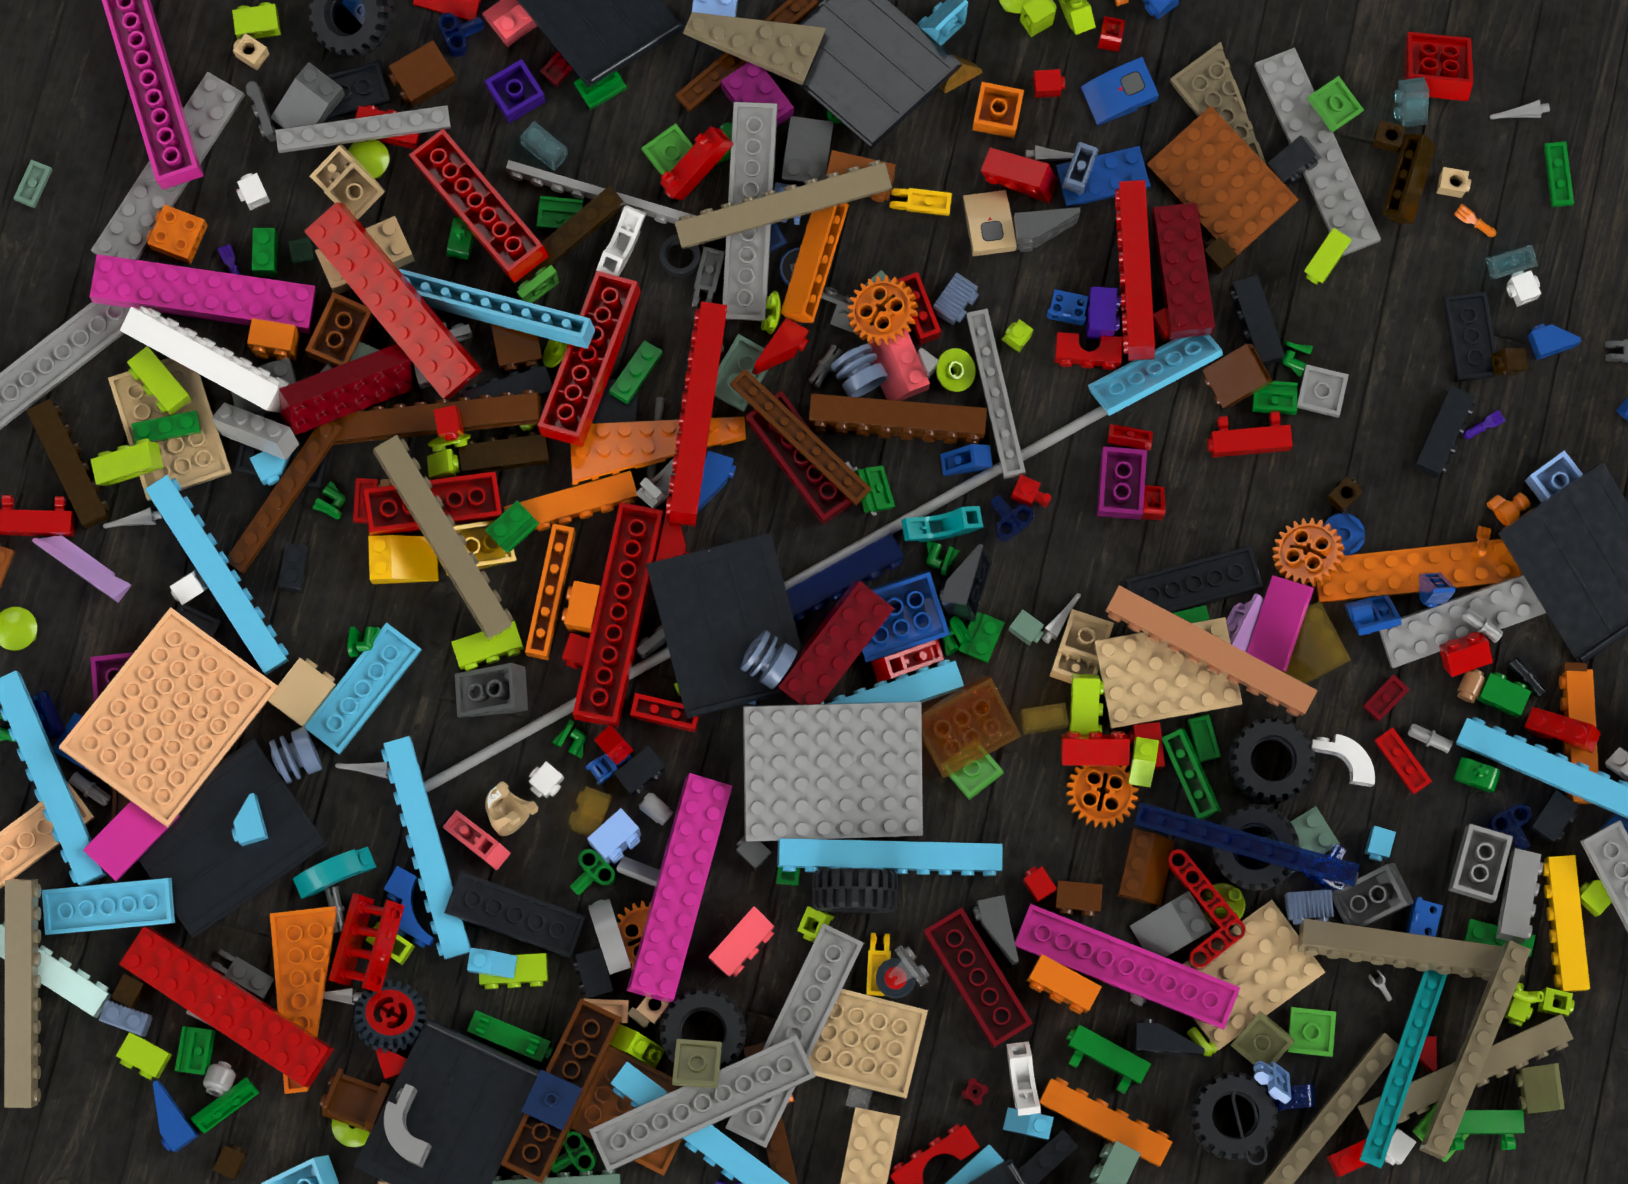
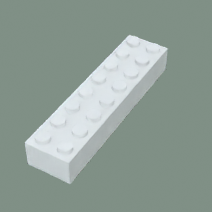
M140 306V308H130L120 331L267 411L281 413L279 389L287 386L289 382L279 377L269 376V371L261 367L251 366L252 362L233 356L234 353L232 351L215 346L216 343L210 339L196 336L197 332L178 326L179 323L177 321L160 316L161 313L152 308L147 309L143 306Z

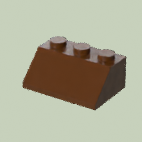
M1133 829L1129 839L1117 896L1160 907L1169 871L1168 858L1173 851L1175 841L1154 833Z

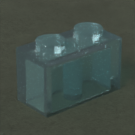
M1424 77L1398 81V90H1395L1397 107H1394L1395 119L1399 120L1401 126L1405 127L1426 125L1428 123L1429 88Z
M535 121L520 136L521 144L553 171L568 156L567 147Z
M1524 245L1485 258L1490 276L1493 279L1538 266L1532 245Z

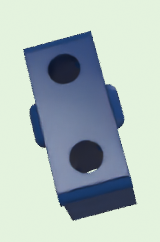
M1054 289L1051 307L1048 309L1046 317L1082 326L1086 321L1085 311L1089 296Z
M1421 897L1414 898L1405 933L1436 937L1443 906L1422 900Z

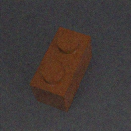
M1057 881L1054 909L1059 910L1060 914L1072 915L1073 911L1082 912V916L1095 917V913L1101 912L1103 885Z

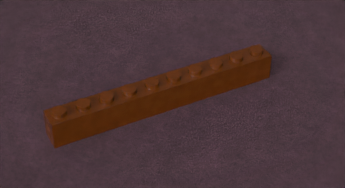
M526 390L522 391L519 395L501 393L500 397L481 395L478 396V399L470 400L469 397L457 398V401L454 402L442 399L436 400L435 404L416 402L414 406L408 407L405 404L393 405V408L385 409L382 406L372 407L370 411H363L361 409L345 417L333 420L344 428L333 445L386 440L396 435L398 438L438 434L434 410L452 405L460 409L464 431L539 423L542 415V399L535 391Z

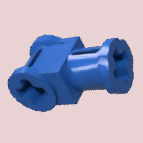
M605 753L590 762L585 768L591 771L599 786L609 780L618 770V767L626 761H630L632 757L629 754L617 765Z

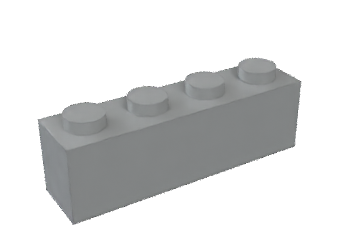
M225 402L212 417L220 435L287 460L299 445L290 427Z
M1517 848L1511 852L1496 933L1497 939L1511 940L1518 944H1523L1527 938L1531 937L1533 926L1529 925L1530 918L1534 917L1536 911V904H1533L1534 896L1538 895L1540 884L1537 883V877L1541 875L1543 869V862H1540L1541 854Z

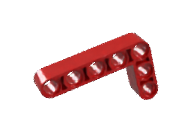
M1178 849L1172 851L1169 855L1168 866L1187 891L1191 892L1195 901L1219 929L1190 954V965L1196 970H1203L1241 941L1245 934V926L1188 854ZM1181 856L1184 859V864L1182 866H1175L1172 858ZM1194 873L1198 876L1199 881L1191 884L1186 880V876ZM1209 891L1213 898L1210 901H1204L1201 899L1200 893ZM1222 908L1226 911L1227 916L1219 919L1215 916L1214 911ZM1231 926H1238L1241 934L1234 937L1229 933V928ZM1218 939L1222 941L1223 948L1221 950H1214L1211 942ZM1201 953L1205 956L1206 962L1197 964L1193 956Z

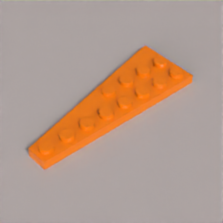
M744 416L711 418L707 448L746 440ZM679 420L591 424L583 447L571 444L572 484L577 485L578 482L591 478L596 480L599 479V476L610 473L613 475L619 474L621 470L634 467L637 469L664 462L666 458L674 457V454H679L675 452L677 433H682L678 431Z
M336 906L270 913L278 1012L318 1037L337 915ZM283 1074L285 1094L309 1091L310 1087H303Z

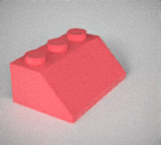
M500 0L482 13L483 17L507 47L537 27L536 23L517 0Z
M906 330L903 332L905 338L897 336V343L890 339L888 346L884 340H882L880 346L876 344L875 340L871 344L873 348L871 353H876L877 359L871 365L881 363L888 374V379L880 385L886 400L902 401L929 390V380L910 335Z
M753 907L712 952L709 960L728 978L732 975L736 977L744 969L743 962L747 958L752 960L759 952L757 947L763 941L766 944L774 935L772 932L774 926L757 908Z

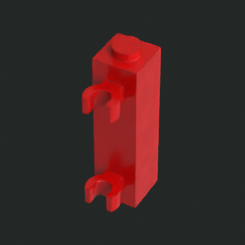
M710 126L704 134L700 133L694 139L696 143L670 172L666 171L661 176L663 180L660 183L665 188L664 192L668 197L684 200L734 145L721 129Z
M1270 412V427L1228 430L1227 416L1218 417V431H1213L1210 434V438H1207V450L1211 451L1212 458L1290 451L1293 446L1290 425H1280V412Z
M2 495L0 535H62L63 537H74L75 514L72 511H66L67 499L64 496H55V511L13 510L14 498L11 495Z

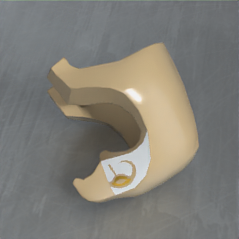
M503 781L499 782L488 793L485 800V809L493 829L500 836H507L517 831L527 821L530 813L533 815L538 812V806L534 801H525L512 794L508 789L509 786Z

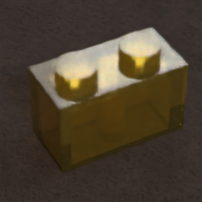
M1066 703L1021 709L1020 712L1023 735L1064 729L1069 725Z
M585 787L584 792L580 790L576 803L579 804L577 812H572L568 823L572 825L571 830L588 837L603 824L612 799L611 795L589 787Z

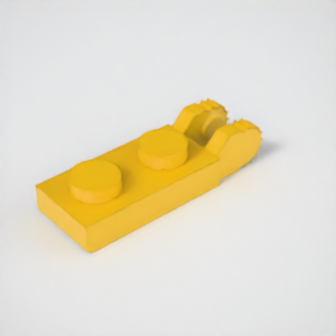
M893 188L891 190V195L908 197L907 202H890L889 207L892 209L949 216L952 193L914 188Z
M871 933L870 950H868L866 995L888 997L879 990L876 984V973L884 961L891 959V951H889L890 934H885L883 937L884 951H876L877 936L876 933Z

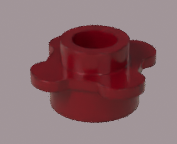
M972 1078L968 1080L966 1090L962 1091V1097L970 1099L974 1105H980L983 1095L988 1092V1087L977 1083V1080Z

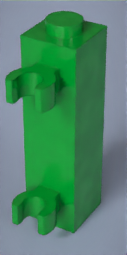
M477 1010L467 1029V1032L540 1063H543L545 1059L549 1060L553 1052V1048L550 1047L551 1041Z
M1078 1025L1076 1029L1072 1027L1066 1038L1069 1040L1067 1046L1075 1050L1068 1064L1075 1068L1078 1067L1083 1055L1122 1075L1123 1077L1116 1088L1122 1094L1126 1093L1131 1081L1138 1085L1141 1084L1151 1063L1081 1025Z
M1465 1110L1450 1150H1464L1462 1134H1502L1501 1150L1515 1149L1514 1134L1525 1133L1523 1110Z

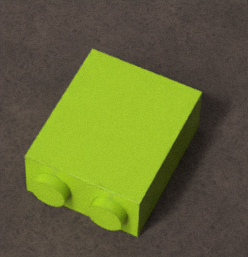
M1333 228L1304 270L1307 273L1306 278L1314 284L1324 283L1353 240Z

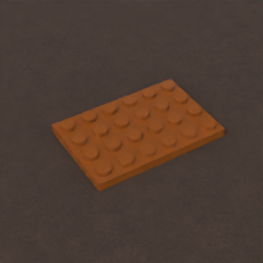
M1212 106L1205 110L1147 163V166L1182 204L1197 203L1200 223L1215 239L1221 236L1237 255L1242 253L1299 201Z
M610 1046L571 1129L593 1140L589 1129L635 1109L630 1105L632 1100L626 1095L622 1099L612 1091L614 1086L610 1084L626 1062L630 1063L668 1093L684 1086L673 1085L672 1077ZM682 1139L634 1161L664 1176Z

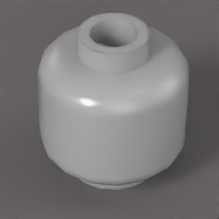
M219 1061L218 1064L210 1065L203 1081L206 1092L220 1097L232 1088L236 1073L231 1069V1065L226 1062Z

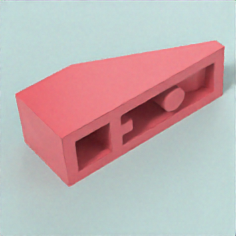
M457 810L443 825L447 832L495 870H498L511 854L498 841Z

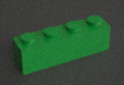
M1180 729L1162 737V741L1197 819L1203 820L1221 812L1186 730Z

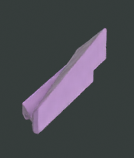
M62 535L40 539L33 538L32 540L37 546L117 603L132 586L128 582L115 577L114 572Z
M1254 594L1252 600L1245 604L1238 603L1233 606L1226 620L1231 645L1244 652H1247L1264 599L1259 594Z

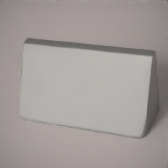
M920 348L918 357L928 380H930L936 372L938 359L925 349Z
M625 856L620 860L616 869L618 873L654 887L656 886L660 871Z

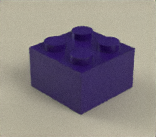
M522 59L485 80L487 90L508 123L513 122L546 102L543 91Z
M1091 287L1087 302L1086 340L1099 341L1101 335L1114 336L1118 333L1120 316H1116V314H1118L1121 305V295H1117V288Z

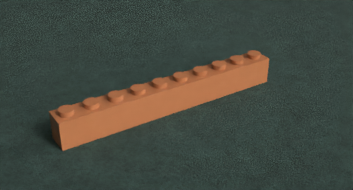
M1120 585L1105 612L1109 613L1108 617L1116 622L1122 620L1128 623L1127 627L1138 633L1143 631L1149 634L1147 638L1156 643L1160 641L1168 645L1167 648L1177 654L1180 651L1188 655L1187 659L1196 664L1201 662L1208 666L1207 670L1217 675L1222 673L1228 676L1227 680L1235 685L1241 683L1247 686L1246 690L1256 696L1259 693L1267 697L1266 701L1275 706L1281 704L1287 708L1286 712L1293 716L1305 715L1318 691Z

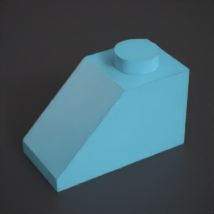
M263 451L251 457L250 460L263 485L268 484L270 486L278 483L284 475L291 455L287 460Z
M251 793L233 822L235 826L232 829L235 842L239 841V844L242 846L268 839L257 795Z
M470 948L467 971L514 979L517 956L491 950Z
M1008 1107L1003 1130L1049 1140L1054 1117L1038 1113L1018 1116L1017 1109Z

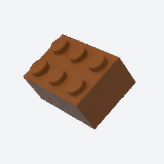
M832 150L826 175L838 172L839 175L846 174L847 169L859 166L860 169L867 168L868 163L877 160ZM885 162L891 184L893 185L896 164ZM891 190L868 197H871L876 202L889 201Z
M333 292L305 350L308 357L324 364H329L332 367L350 362L359 342L363 343L375 316L367 306Z

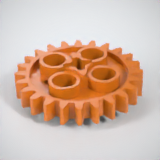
M887 275L884 281H881L879 276L876 277V282L874 283L871 279H868L869 285L865 286L861 283L860 285L863 290H854L857 297H850L854 305L847 306L849 311H851V313L847 314V317L852 320L849 324L852 328H855L853 330L855 334H860L861 340L867 338L869 344H872L875 340L876 344L880 346L882 340H884L888 346L890 339L897 343V336L905 338L903 332L905 330L911 332L908 325L916 324L912 318L918 316L917 311L913 310L918 307V304L914 302L916 297L914 294H910L912 292L910 287L905 288L906 284L904 281L898 284L896 277L891 282ZM885 293L883 299L877 300L879 294ZM896 305H902L899 311H893ZM872 310L870 316L863 317L866 311ZM889 322L886 328H880L882 323Z
M1303 518L1301 525L1293 521L1294 528L1286 526L1287 533L1279 532L1282 540L1275 539V543L1278 546L1272 548L1275 553L1272 556L1274 562H1276L1275 567L1277 570L1280 569L1281 577L1286 575L1285 578L1291 581L1293 579V582L1297 583L1301 581L1303 585L1311 582L1312 587H1315V581H1319L1323 585V578L1326 577L1328 580H1331L1330 573H1338L1335 566H1342V562L1339 560L1345 558L1344 553L1341 552L1345 550L1344 545L1341 544L1342 538L1337 536L1338 532L1336 529L1331 530L1329 523L1324 526L1322 520L1315 524L1314 518H1311L1310 523H1306ZM1307 537L1305 542H1298L1300 538ZM1321 544L1328 545L1325 549H1318ZM1294 556L1299 557L1297 561H1289ZM1319 563L1317 568H1309L1311 564Z
M1082 765L1083 769L1078 767L1074 769L1077 775H1070L1069 778L1074 783H1067V787L1072 789V791H1068L1066 796L1073 798L1068 801V805L1075 804L1072 813L1080 812L1078 820L1085 817L1087 818L1086 825L1090 821H1094V828H1096L1100 822L1105 829L1107 822H1110L1112 827H1115L1116 819L1123 823L1122 815L1126 817L1131 815L1127 809H1135L1136 806L1131 802L1138 800V797L1133 794L1137 793L1139 788L1128 784L1130 772H1125L1127 766L1120 768L1119 766ZM1107 773L1106 793L1103 797L1101 811H1098L1099 790L1102 786L1103 775ZM1091 774L1097 775L1099 783H1090L1088 776ZM1118 779L1121 782V787L1118 789L1112 788L1110 780ZM1085 796H1092L1095 799V804L1091 806L1086 805L1083 798ZM1113 800L1117 804V808L1109 810L1105 802Z
M641 901L640 908H637L635 903H633L632 911L625 907V916L618 914L621 922H617L630 964H632L631 971L636 958L634 950L639 946L640 942L632 946H628V943L640 939L649 911V907L645 906L644 901ZM634 925L638 928L639 931L635 937L627 936L625 931L628 926Z

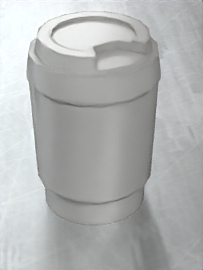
M650 792L638 805L642 812L662 826L674 813L661 799Z

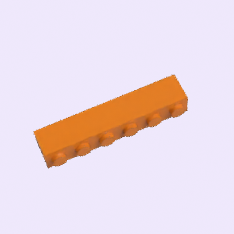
M844 203L812 212L781 310V314L794 322H814L849 204Z
M627 471L522 501L520 504L539 522L540 525L536 529L544 531L551 528L550 525L559 523V525L572 522L573 518L580 517V519H586L593 516L594 512H610L614 510L615 506H619L620 502L633 505L639 498L636 494L637 490L632 473ZM512 505L505 506L504 510L506 511Z
M558 524L552 525L525 650L526 655L529 657L549 660L576 534L573 527Z
M1587 669V672L1565 671L1559 677V688L1563 689V698L1560 699L1561 711H1564V716L1590 723L1596 727L1593 669ZM1563 741V754L1569 758V762L1573 764L1581 762L1589 766L1590 771L1597 774L1599 771L1597 744L1594 752L1590 753L1573 748L1570 744ZM1565 792V796L1576 804H1592Z
M1056 1077L1055 1080L1052 1078L1049 1080L1039 1099L1041 1106L1110 1142L1118 1141L1140 1152V1158L1158 1167L1161 1166L1172 1144V1141L1168 1140L1169 1135L1160 1130H1157L1156 1133L1149 1130V1125L1137 1119L1134 1122L1128 1119L1129 1114L1120 1109L1113 1111L1107 1108L1109 1104L1097 1098L1094 1101L1088 1098L1089 1093L1080 1088L1073 1090L1067 1087L1069 1083L1061 1078Z

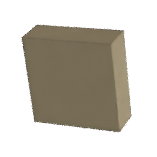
M633 1007L628 1012V1016L644 1029L651 1023L649 1019Z

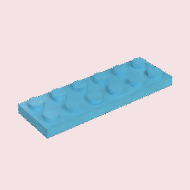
M1210 335L1174 339L1155 349V359L1134 360L1089 384L1088 388L1110 416L1223 356V352Z
M386 623L376 637L373 648L369 651H364L307 722L305 725L306 729L340 755L422 649Z
M172 878L42 890L45 935L175 923Z

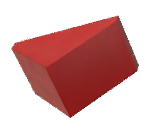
M1104 16L1098 48L1119 52L1125 20Z
M1145 485L1143 515L1141 519L1162 521L1166 511L1164 487Z
M1426 1036L1418 1062L1429 1073L1437 1069L1436 1037Z
M378 1048L376 1054L384 1078L388 1080L399 1076L407 1059L392 1053L390 1050L384 1053L382 1052L383 1048Z

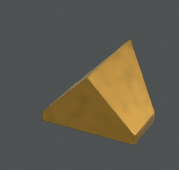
M952 55L962 63V66L939 88L947 93L983 73L982 70L974 63Z

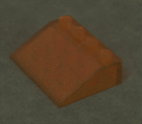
M987 675L921 710L922 743L943 778L1021 737L992 678Z

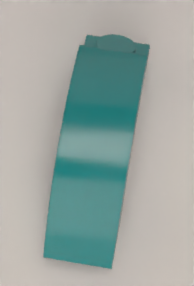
M980 506L960 507L941 515L910 517L901 520L905 541H937L965 535L983 528Z
M365 847L325 860L300 873L293 880L301 899L318 894L344 879L371 871L376 868L369 848Z

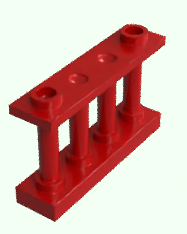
M353 893L328 980L346 986L351 985L352 979L363 981L361 988L381 993L405 905L386 900L384 907L373 905L374 899ZM370 914L381 916L378 929L367 927ZM364 936L375 938L372 951L361 949ZM358 957L369 960L366 973L355 971Z

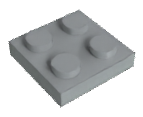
M1306 365L1297 400V408L1339 418L1349 374Z

